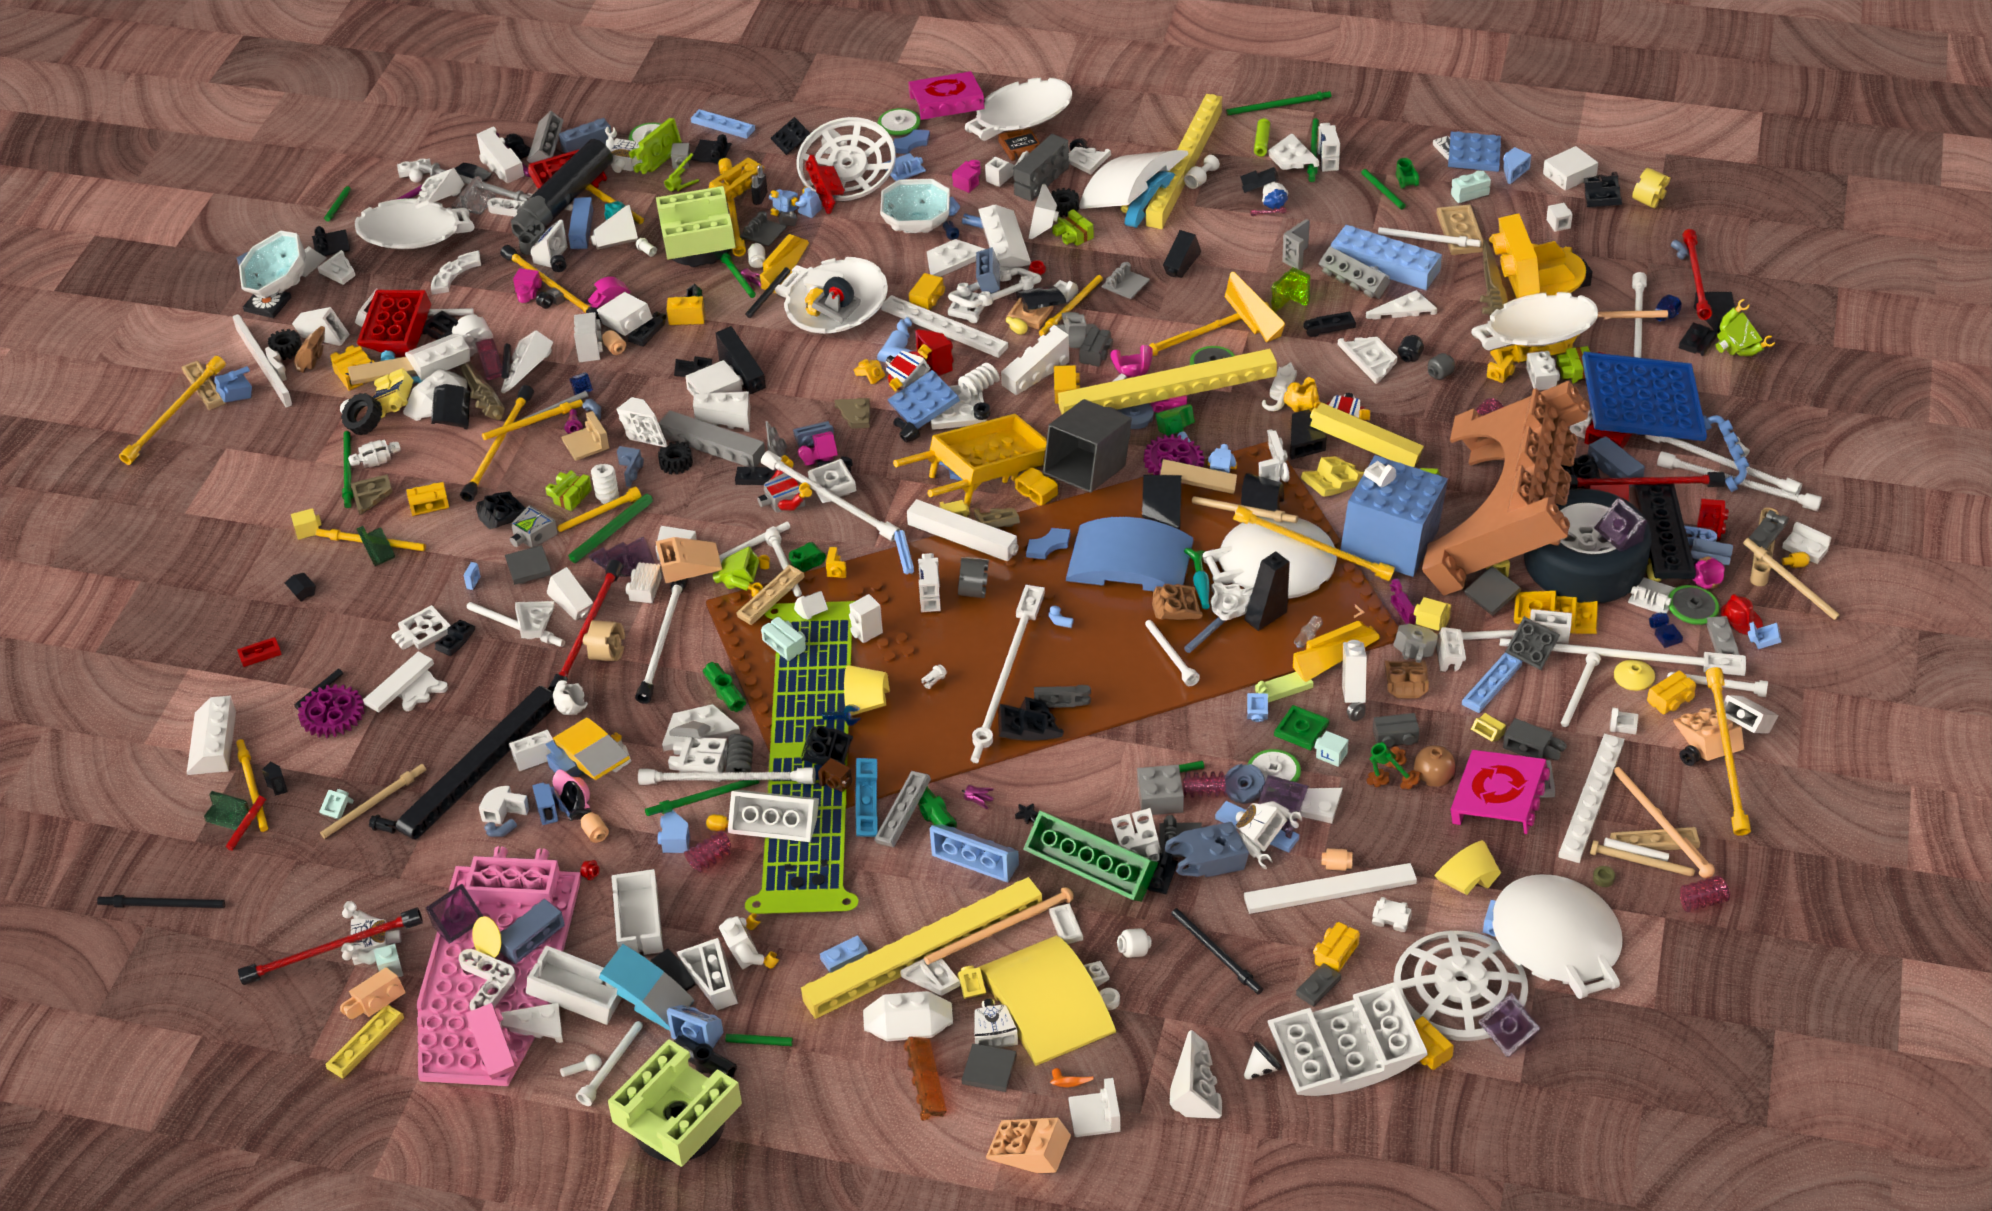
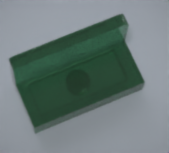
M364 526L356 529L375 567L395 558V554L381 527L369 533L366 532Z
M211 791L209 796L212 806L204 815L205 821L237 830L250 810L247 801Z

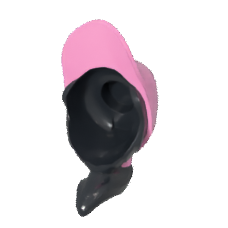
M562 769L557 770L553 777L554 789L560 795V800L565 804L567 810L572 812L569 820H580L585 814L591 812L588 805L590 798L589 788L582 778L572 777Z

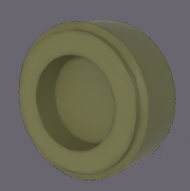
M1599 866L1594 870L1593 881L1596 885L1600 887L1613 885L1615 880L1613 869L1607 866Z

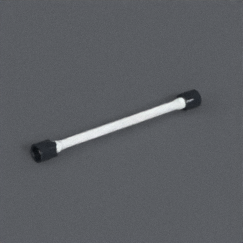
M688 578L671 582V598L645 680L641 682L635 695V699L639 703L647 704L651 701L654 689L652 681L679 595L686 587Z

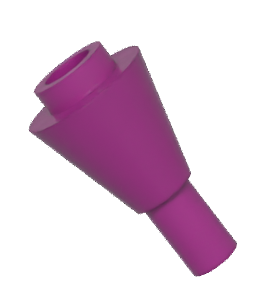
M575 409L570 410V416L564 427L568 434L583 429Z

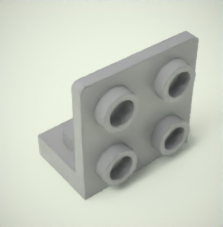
M1308 219L1297 224L1284 233L1282 262L1296 270L1303 268V253L1308 248L1310 224Z

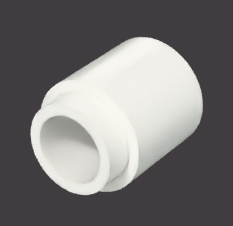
M759 243L752 244L748 249L751 267L761 268L766 260L765 248Z

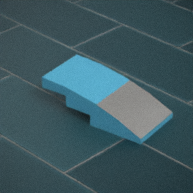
M624 944L621 945L599 976V979L618 989V996L634 1004V1011L669 1031L668 1008L679 1005L690 1007L694 1002V999L664 971Z

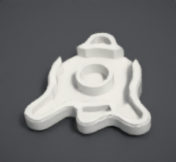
M1215 582L1211 585L1214 593L1211 599V608L1220 619L1231 620L1247 612L1254 585L1245 589H1240V585L1237 583L1223 585L1220 582Z
M427 670L398 696L403 700V709L411 711L417 703L429 702L430 693H444L447 691L448 686L446 682L436 680L431 672Z

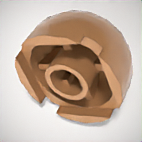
M1439 745L1426 746L1418 752L1414 761V770L1421 773L1419 778L1425 781L1426 785L1443 786L1448 784L1449 780L1455 776V759L1452 753L1445 747Z

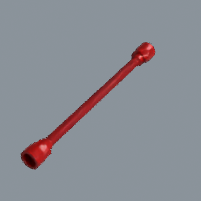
M1687 229L1683 232L1682 237L1689 249L1699 303L1696 304L1697 315L1699 319L1707 320L1712 316V309L1705 298L1695 247L1698 243L1695 230Z

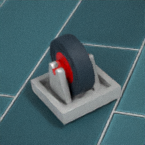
M832 277L825 283L824 291L814 300L812 308L842 324L860 305L861 299L854 296V290L848 281L841 277Z

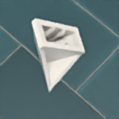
M310 246L305 249L306 259L304 273L302 274L304 277L327 259Z

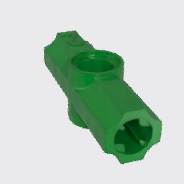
M710 662L706 664L703 674L715 689L717 697L724 701L730 711H741L746 705V700L733 684L732 677L726 674L718 663Z
M927 786L918 802L924 819L931 821L934 825L943 824L956 828L957 822L947 811L943 799L940 796H935Z

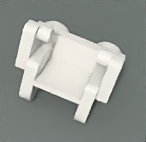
M1381 897L1380 901L1377 900L1374 908L1372 924L1380 927L1389 924L1393 925V929L1396 931L1406 932L1412 911L1405 902L1398 903Z

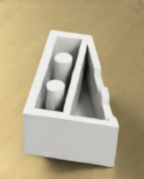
M494 126L477 134L480 149L479 157L483 164H486L491 171H494L507 184L524 176L522 162L511 148H506L503 144L505 140L496 135Z
M595 312L574 315V338L579 362L600 360V352H603L602 342H599L602 341L600 319H596Z
M749 391L694 394L693 409L695 419L715 426L718 424L727 425L729 429H734V427L744 428V431L750 432L751 407Z
M718 938L677 952L682 965L716 1010L738 1004L726 955Z

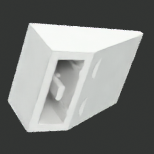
M631 397L617 408L619 419L625 428V433L629 440L662 447L668 446L655 414L643 399Z

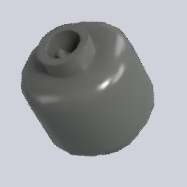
M1440 353L1428 361V373L1437 380H1442L1454 372L1455 362L1450 355Z

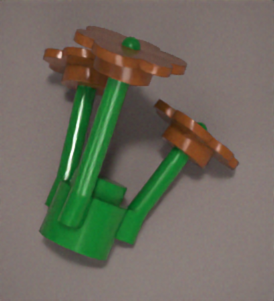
M1384 742L1377 743L1372 747L1371 753L1373 756L1370 757V761L1373 764L1374 772L1368 774L1369 778L1366 780L1368 785L1380 787L1389 783V772L1378 769L1377 763L1385 764L1387 767H1393L1401 772L1403 778L1400 787L1402 789H1411L1413 785L1419 783V776L1421 775L1419 771L1412 770L1407 773L1401 767L1407 761L1405 750H1400L1397 746L1390 750Z

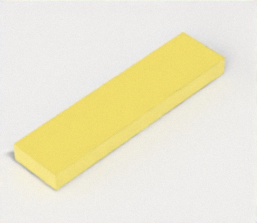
M390 1005L382 1008L326 1063L327 1069L344 1079L404 1019L403 1013Z

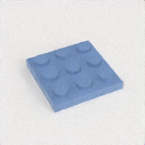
M1459 131L1451 132L1448 167L1499 172L1501 136L1463 133Z
M933 370L887 399L898 414L907 423L911 422L917 429L960 401L958 395Z

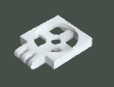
M431 605L399 622L400 630L392 634V639L403 650L412 645H415L420 650L448 635L447 628L451 625ZM416 622L417 627L409 630L410 627ZM442 623V629L438 631L433 629V626ZM423 625H429L428 628L422 629ZM420 633H426L428 635L427 637L421 640L415 637Z

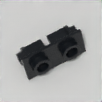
M1164 851L1160 855V860L1157 861L1159 863L1147 890L1167 894L1178 861L1173 860L1172 854Z

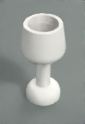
M1207 155L1202 168L1199 166L1190 168L1184 177L1185 184L1191 189H1196L1203 185L1207 180L1206 172L1208 170H1217L1220 166L1219 160L1214 155Z

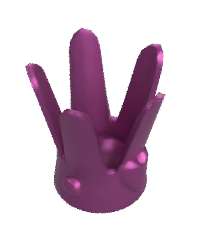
M748 268L741 271L742 276L754 291L755 289L750 282L761 287V282L755 278V276L760 277V274L753 273Z
M968 785L966 790H962L965 793L964 799L966 801H973L985 809H988L983 800L993 801V797L986 794L989 791H993L994 788H977Z

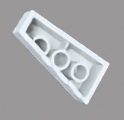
M1053 325L1049 329L1051 332L1046 336L1042 335L1038 338L1039 342L1033 348L1029 346L1021 358L1017 357L1001 371L1002 386L1013 394L1018 395L1052 374L1054 366H1065L1069 363V335Z

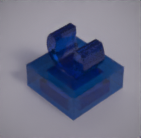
M584 372L569 378L574 395L593 390L588 373Z

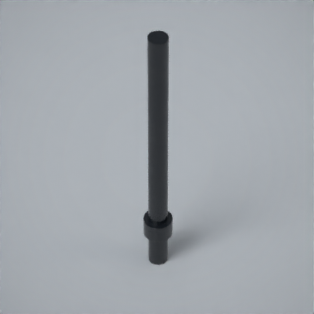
M114 895V897L98 896L97 898L98 905H113L115 908H124V906L225 908V900L125 897V895Z
M1178 908L1172 911L1171 915L1234 972L1243 985H1248L1257 995L1262 993L1263 987L1253 979V975L1248 970H1243Z

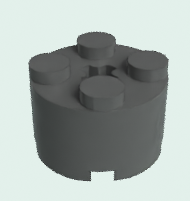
M961 557L958 595L985 598L986 587H983V585H987L988 574L984 571H988L989 559Z

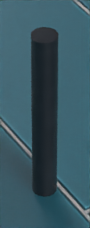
M508 343L504 345L501 377L504 379L509 376L511 345Z
M339 668L311 691L317 693L319 692V687L323 690L326 689V685L330 686L343 675L342 670ZM311 691L308 692L305 696L311 697ZM305 696L294 704L297 710L301 707L300 702L306 701Z

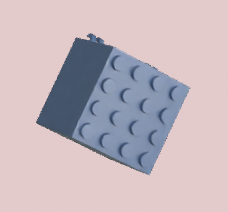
M1374 455L1369 466L1377 461L1385 466L1389 464L1396 469V478L1388 485L1380 487L1363 474L1348 500L1340 550L1372 563L1379 564L1382 562L1395 567L1394 571L1414 577L1426 554L1427 544L1433 541L1439 530L1448 478Z

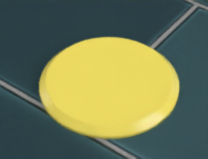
M480 917L473 927L474 946L477 951L493 958L498 956L501 949V933L497 924L491 918Z

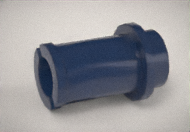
M945 221L943 229L946 231L947 238L950 240L957 239L960 233L958 228L953 225L952 221H949V224Z

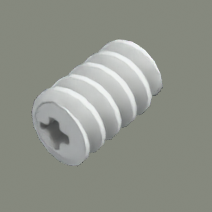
M984 363L965 374V376L960 377L958 384L961 392L970 398L971 395H977L978 392H982L983 388L987 389L989 385L991 386L994 382H998L1000 377L997 370L991 364Z
M609 464L594 466L591 470L595 497L603 504L619 498L614 467Z

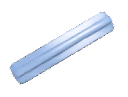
M903 530L895 531V541L905 574H912L914 566L905 532Z

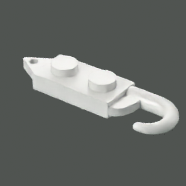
M1291 362L1284 367H1279L1277 376H1275L1270 388V397L1278 400L1277 404L1270 406L1266 404V400L1262 401L1263 408L1268 411H1278L1285 404L1284 394L1288 389L1287 387L1295 381L1297 376V370H1294Z
M1267 430L1268 446L1272 458L1278 459L1280 477L1282 481L1288 482L1289 470L1285 462L1287 461V452L1283 450L1282 438L1278 437L1276 430Z

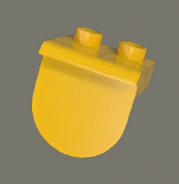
M1519 213L1498 218L1500 233L1492 234L1493 248L1496 255L1502 254L1500 262L1503 275L1509 278L1516 299L1545 292L1547 296L1557 295V292L1571 293L1583 283L1586 277V267L1579 256L1570 251L1562 250L1556 241L1532 246Z

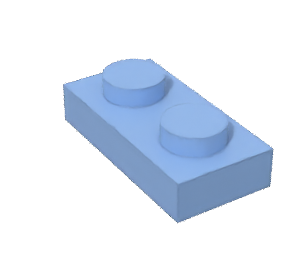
M857 935L820 953V960L829 972H834L848 963H853L869 953L867 947Z

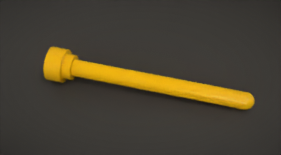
M634 486L628 489L626 495L558 525L557 530L563 532L626 502H636L642 497L641 493Z

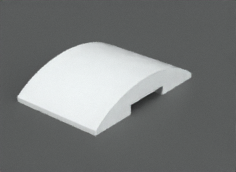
M1173 150L1125 155L1109 161L1094 174L1087 184L1079 204L1080 209L1129 205L1149 188L1146 181L1157 172L1169 171L1188 155V151Z
M1396 982L1353 994V1000L1312 1012L1311 1008H1307L1268 1020V1025L1297 1095H1331L1364 1088L1406 1070L1428 1055Z

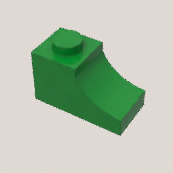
M1191 404L1155 413L1158 431L1166 436L1182 432L1184 427L1195 423Z

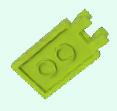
M674 118L667 119L638 142L639 148L628 152L630 158L633 159L636 156L637 160H642V163L633 166L635 173L639 171L642 174L653 172L671 158L672 144L682 143Z

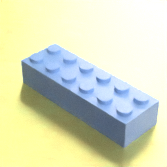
M1345 225L1331 243L1332 248L1369 267L1377 266L1378 270L1389 275L1391 280L1423 290L1428 289L1441 270L1442 254L1349 225Z

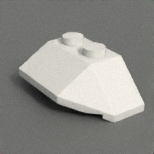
M438 369L412 389L408 403L403 411L404 414L415 421L421 420L424 417H430L434 388L439 385L450 384L467 389L468 383L466 379L454 372Z
M929 991L885 994L863 1010L864 1031L871 1032L885 1041L932 1038L947 1026L953 1024L952 1003Z

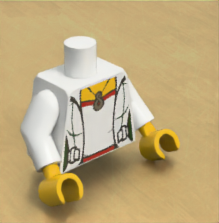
M752 913L747 919L739 918L738 916L727 918L719 926V929L742 970L752 964L762 965L763 963L772 969L779 962V959L776 958L777 954L773 951H770L766 957L763 954H759L747 930H754L761 923L755 920L757 917L755 913Z

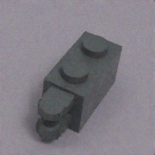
M1514 718L1506 731L1503 743L1504 749L1522 756L1541 759L1547 757L1553 760H1559L1562 756L1561 752L1567 747L1564 741L1553 737V732Z

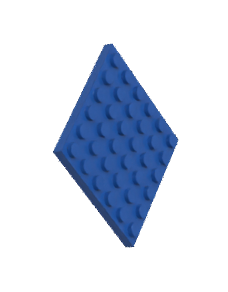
M1583 352L1582 361L1594 429L1694 441L1706 440L1707 433L1692 363Z

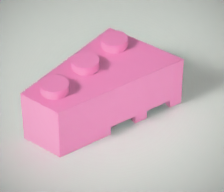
M490 1003L467 1012V1018L489 1077L494 1079L516 1070V1062H519L515 1049H510L508 1042L511 1041L507 1028L503 1029L501 1021L504 1019L499 1007L495 1008Z

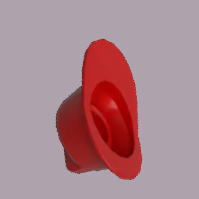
M1733 594L1720 610L1721 616H1727L1729 624L1736 631L1744 635H1748V631H1751L1749 623L1754 622L1757 629L1763 627L1762 619L1754 611L1752 602L1746 597Z

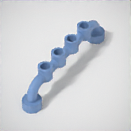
M1704 415L1706 431L1712 428L1711 424L1718 423L1739 471L1737 477L1733 478L1731 475L1725 478L1728 488L1733 492L1739 489L1737 485L1746 478V468L1750 465L1745 456L1741 457L1744 451L1740 444H1735L1739 440L1734 432L1730 433L1733 430L1730 421H1725L1723 417L1718 415L1708 418Z

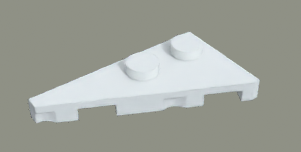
M1416 290L1367 311L1366 318L1381 319V315H1392V318L1419 316V312H1430L1431 315L1437 314V308Z
M558 1003L501 1012L504 1019L501 1021L502 1026L509 1028L510 1032L533 1035L540 1039L546 1036L555 1038L556 1042H563Z

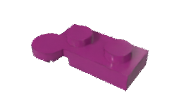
M1398 578L1392 580V584H1390V587H1392L1391 591L1395 592V595L1391 596V603L1406 624L1416 625L1415 605L1411 604L1408 595L1402 591L1401 582Z

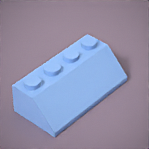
M943 824L931 825L930 827L931 851L934 857L1007 883L1019 866L1018 851L1011 847H1005L991 840H986Z

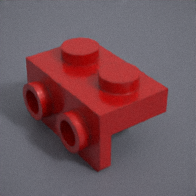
M1701 498L1696 527L1713 530L1717 534L1716 541H1720L1721 534H1725L1726 530L1724 520H1728L1729 509L1725 508V500Z

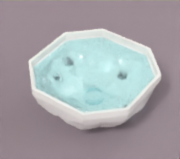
M934 179L898 180L881 190V216L895 231L928 233L947 220L949 215L950 189Z
M279 231L253 246L239 265L242 289L251 294L259 295L261 298H268L272 294L282 293L291 286L297 285L304 273L306 253L297 233Z

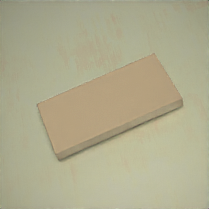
M1471 205L1437 208L1436 213L1444 236H1466L1468 239L1481 240L1480 247H1461L1458 244L1447 243L1451 255L1483 252V237Z

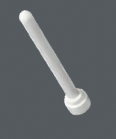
M770 530L765 534V540L769 546L774 548L784 570L789 566V563L780 545L782 538L777 530ZM796 584L792 591L796 597H800L802 592L799 585Z
M1147 620L1145 623L1146 627L1182 672L1184 683L1187 686L1197 684L1200 679L1199 674L1195 669L1187 667L1153 621Z
M1675 672L1668 673L1667 677L1671 676ZM1685 674L1687 678L1689 677L1696 684L1708 685L1707 678L1704 676ZM1724 679L1725 686L1722 687L1753 691L1754 694H1758L1760 697H1766L1768 681L1760 680L1759 682L1748 683Z
M637 1021L634 1023L592 1082L585 1087H581L578 1091L576 1098L581 1104L591 1106L597 1094L596 1090L643 1027L642 1022Z

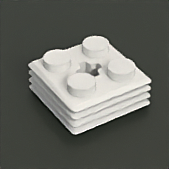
M842 459L808 471L811 481L838 497L846 496L856 491L855 480ZM816 492L822 503L831 501Z

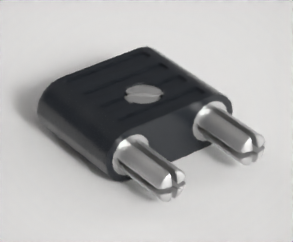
M760 165L757 166L758 174L752 176L751 193L752 202L755 205L762 204L768 193L766 174L763 173L762 165L761 167Z

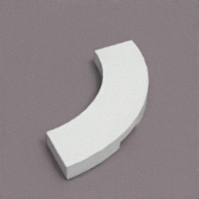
M473 251L460 255L457 260L449 261L440 268V272L433 277L431 283L432 295L449 292L452 281L460 273L470 268L481 266L480 252Z

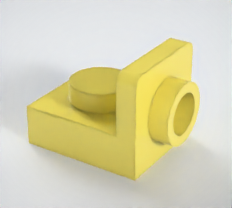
M966 966L961 968L957 978L960 980L964 999L985 995L986 990L980 967Z

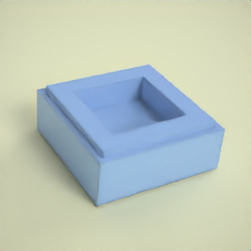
M474 562L470 563L463 575L467 589L473 590L481 577L478 564Z

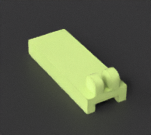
M1297 672L1266 682L1260 681L1255 685L1256 693L1268 694L1269 703L1313 688V681L1305 682Z

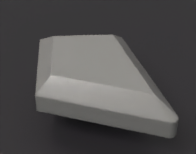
M691 721L673 728L669 733L670 736L700 738L711 729L705 723Z

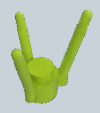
M693 153L664 181L669 191L672 192L675 189L680 191L699 182V179L681 185L682 180L679 177L685 171L683 167L692 158Z

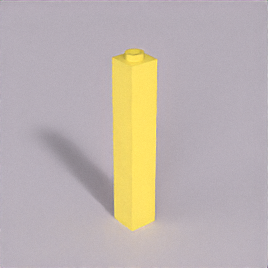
M1322 402L1318 408L1312 410L1310 415L1312 419L1311 427L1386 459L1414 468L1424 448L1421 444Z

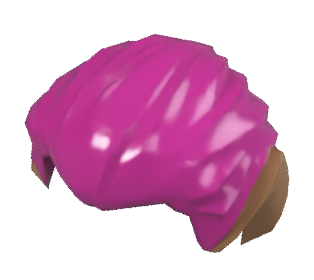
M1707 556L1700 558L1694 564L1696 575L1695 579L1692 580L1697 586L1711 590L1717 588L1722 583L1725 567L1718 560Z

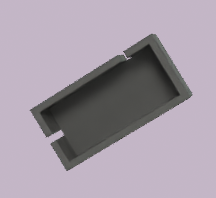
M1054 134L1049 135L1013 168L1015 180L1014 195L1031 202L1039 196L1042 184L1048 187L1059 175L1069 168L1067 139Z

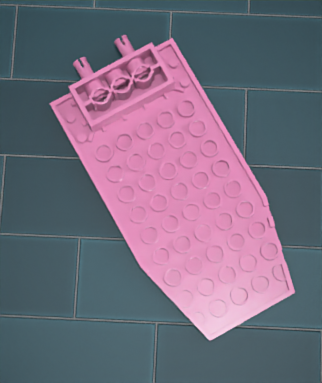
M497 846L494 849L493 857L474 856L471 867H455L417 1000L418 1077L420 1081L508 1086L535 1037L533 1035L513 1033L507 1028L511 1041L508 1042L510 1049H515L519 1062H516L517 1069L494 1079L489 1077L466 1015L467 1012L471 1011V1000L487 980L463 970L460 966L459 955L466 949L476 950L473 942V927L480 917L491 918L501 932L513 924L517 918L527 913L535 904L546 899L562 912L565 926L516 965L499 952L495 959L511 965L515 970L516 980L495 1008L499 1007L501 1012L551 1004L526 994L527 977L538 962V958L546 945L562 952L564 951L582 877L580 872L559 871L557 860H547L549 857L548 850L543 848L542 854H540L541 848L537 849L535 859L506 858L508 850L501 846L499 853L500 847ZM490 964L482 967V970L488 971L493 966ZM492 988L487 993L490 995L496 994L499 989Z

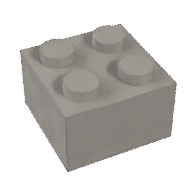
M1179 765L1137 768V787L1141 810L1150 808L1152 815L1183 813L1184 795Z

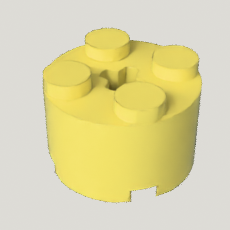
M1646 168L1640 176V183H1637L1634 188L1632 197L1655 209L1659 199L1663 200L1667 192L1665 187L1669 184L1671 177Z

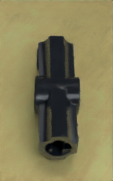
M684 1035L678 1036L674 1040L676 1044L690 1052L688 1062L694 1064L698 1072L713 1074L718 1069L727 1076L734 1077L737 1065L713 1052L709 1044H699Z

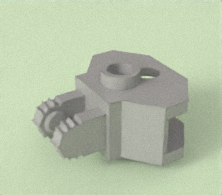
M1413 624L1399 625L1393 646L1402 652V655H1404L1403 659H1416V662L1420 663L1422 658L1433 656L1438 635L1429 628Z

